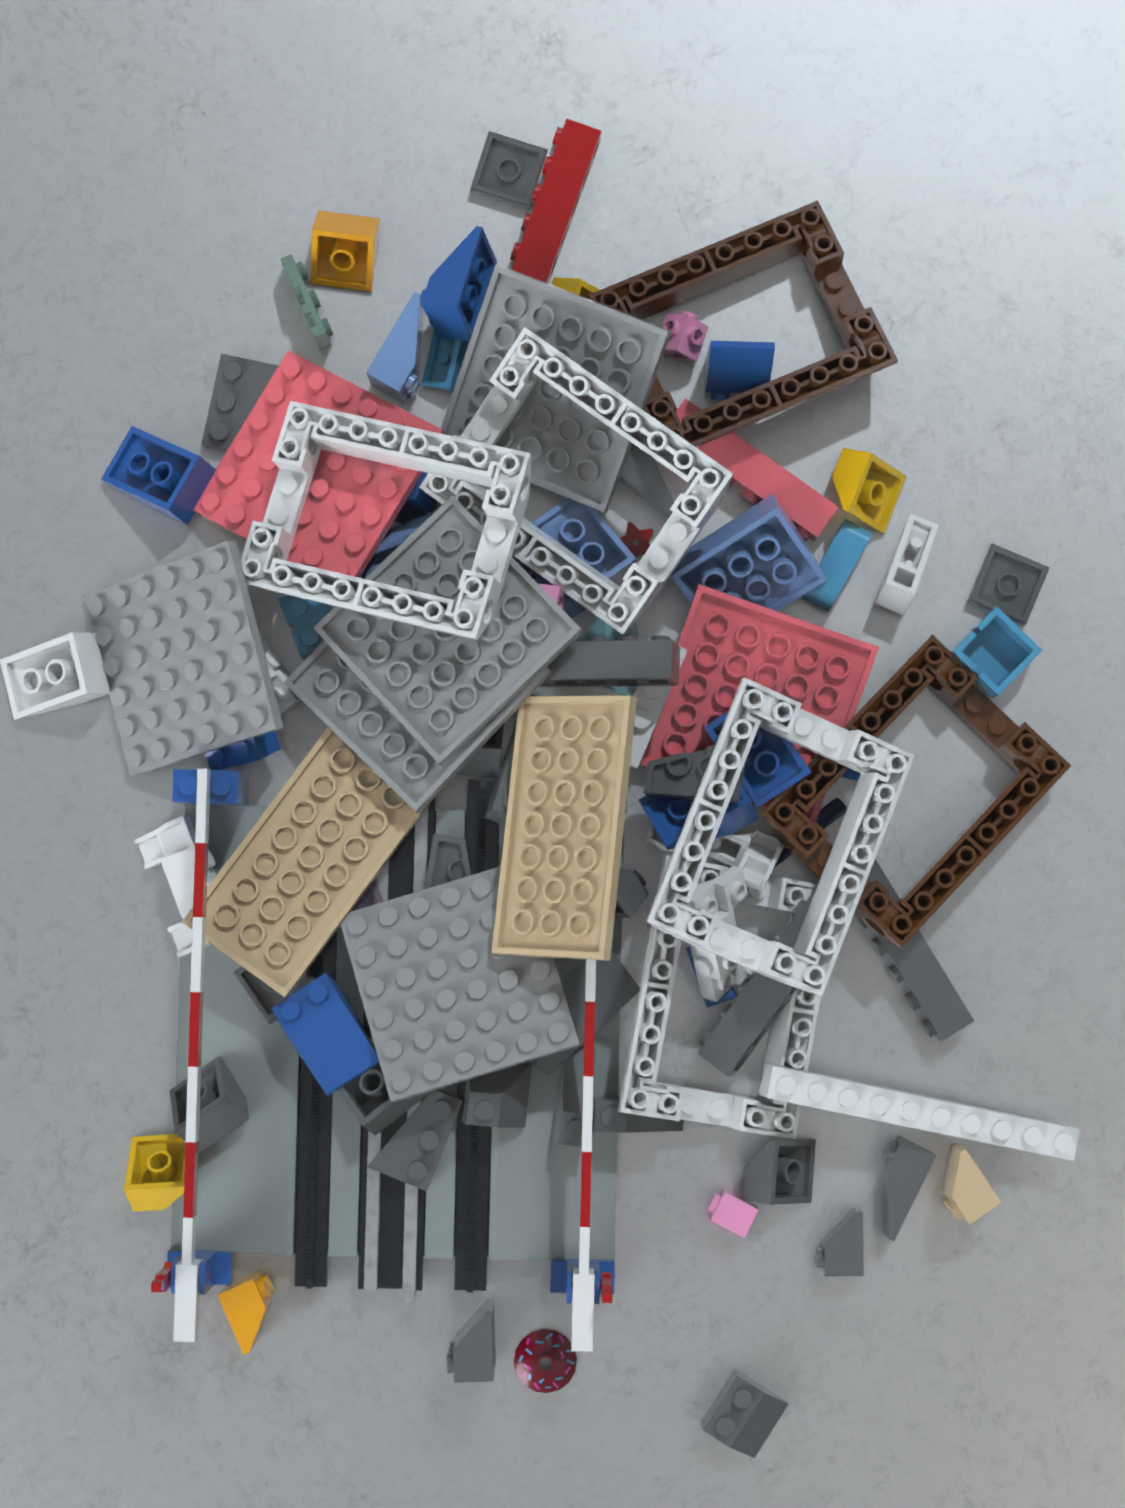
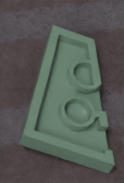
M292 254L281 258L282 265L320 351L331 347L332 345L328 337L334 334L327 318L320 319L316 309L321 307L314 289L308 291L305 286L304 280L309 279L302 261L295 263Z

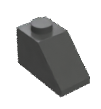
M852 1208L821 1240L822 1248L816 1249L817 1268H822V1273L825 1277L864 1276L863 1211L860 1208Z

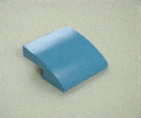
M433 331L421 385L452 394L470 341L438 338L435 331Z

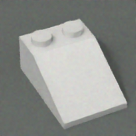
M71 632L0 659L14 720L85 703L110 694L99 644L95 638L96 633Z

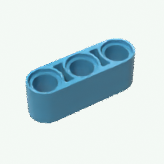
M844 519L819 563L828 580L803 595L802 598L829 612L869 542L872 533Z

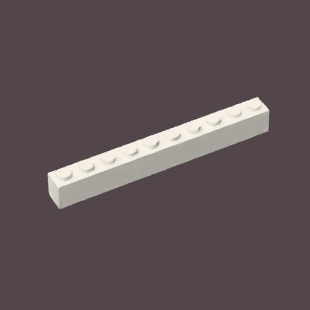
M769 1063L764 1064L759 1095L769 1099L1074 1161L1080 1133V1129L1064 1124Z

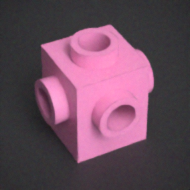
M680 311V314L666 313L662 328L672 332L664 354L674 360L697 362L708 326L698 321V316L692 312Z

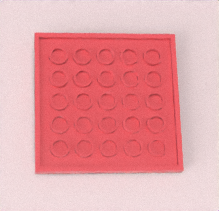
M288 350L216 468L194 511L246 541L252 522L258 521L263 523L279 471L272 458L290 401L445 434V432L435 425ZM321 450L287 561L360 578L423 472Z
M698 584L677 644L687 649L679 669V686H672L639 765L647 767L648 761L684 752L689 754L715 745L704 727L730 710L740 682L744 677L802 703L800 709L843 728L856 713L879 646ZM793 743L807 765L817 755V753ZM826 793L804 814L812 823H815ZM776 795L775 797H773L772 799H770L769 801H767L766 803H764V804L761 805L760 807L767 808V806H768L778 795Z

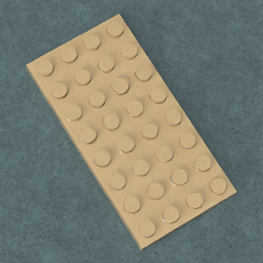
M631 695L529 696L518 708L491 953L498 955L610 961L637 698Z
M327 727L207 887L205 940L287 999L340 927L341 922L363 896L433 799L419 813L415 812L340 737ZM193 907L182 921L191 930Z

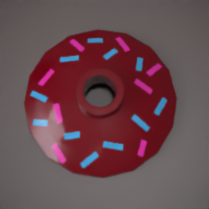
M543 1328L532 1331L521 1339L515 1350L514 1366L516 1374L526 1387L535 1392L550 1393L560 1390L570 1382L576 1371L577 1356L575 1351H571V1342L565 1335L556 1330ZM542 1358H549L551 1366L549 1368H542L539 1361Z

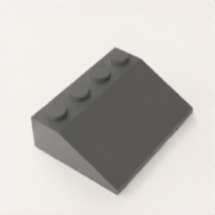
M612 949L610 961L596 960L594 1033L640 991V987ZM554 958L581 1046L584 1043L586 959ZM580 1046L537 1058L534 1061L549 1075Z

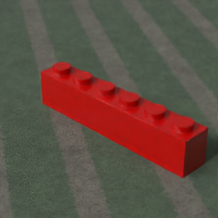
M567 118L563 128L557 127L552 142L556 146L553 157L547 155L542 173L546 174L543 184H537L531 199V202L535 203L532 214L526 213L521 226V231L525 232L521 243L515 242L510 260L514 261L512 270L549 284L599 148L602 135L601 130Z

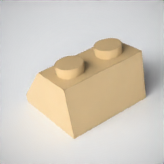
M956 1142L952 1144L949 1150L942 1191L947 1197L943 1200V1203L951 1215L955 1216L958 1221L963 1219L968 1224H972L1002 1202L966 1148Z

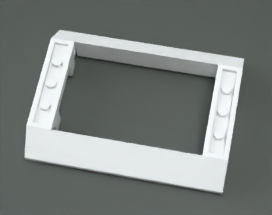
M524 327L489 380L494 384L493 388L462 435H453L454 437L496 445L539 378H541L675 474L691 483L684 494L681 493L670 508L673 511L672 515L639 563H633L622 578L624 583L621 587L524 517L522 519L512 555L553 585L560 586L564 593L624 635L649 608L721 503L734 474ZM427 474L419 487L441 504H444L453 495L484 527L487 514L482 509L486 494L485 489L478 484Z
M290 401L272 458L279 471L263 523L258 521L252 522L241 557L246 583L248 586L478 640L494 618L530 495L532 455L523 451ZM321 450L491 487L490 490L487 489L482 509L487 514L486 522L471 571L463 569L458 585L460 593L457 603L455 600L287 561Z
M744 677L740 682L646 922L670 936L773 980L818 996H823L915 755L861 730L849 731L800 709L802 703ZM758 728H762L861 773L794 948L777 941L763 939L719 920L717 915L703 909L681 904L690 903Z
M664 855L658 889L671 859L670 855ZM705 862L697 884L710 881L722 875L729 867ZM770 876L763 892L757 889H747L748 894L740 902L789 911V926L794 919L792 912L801 900L807 901L809 897L813 898L818 884ZM651 925L618 1112L674 1121L682 1119L727 1126L738 1131L796 1139L802 1105L765 1098L759 1095V1090L757 1098L656 1082L682 940L670 936ZM801 989L796 990L770 1026L762 1074L765 1063L808 1071L821 996Z

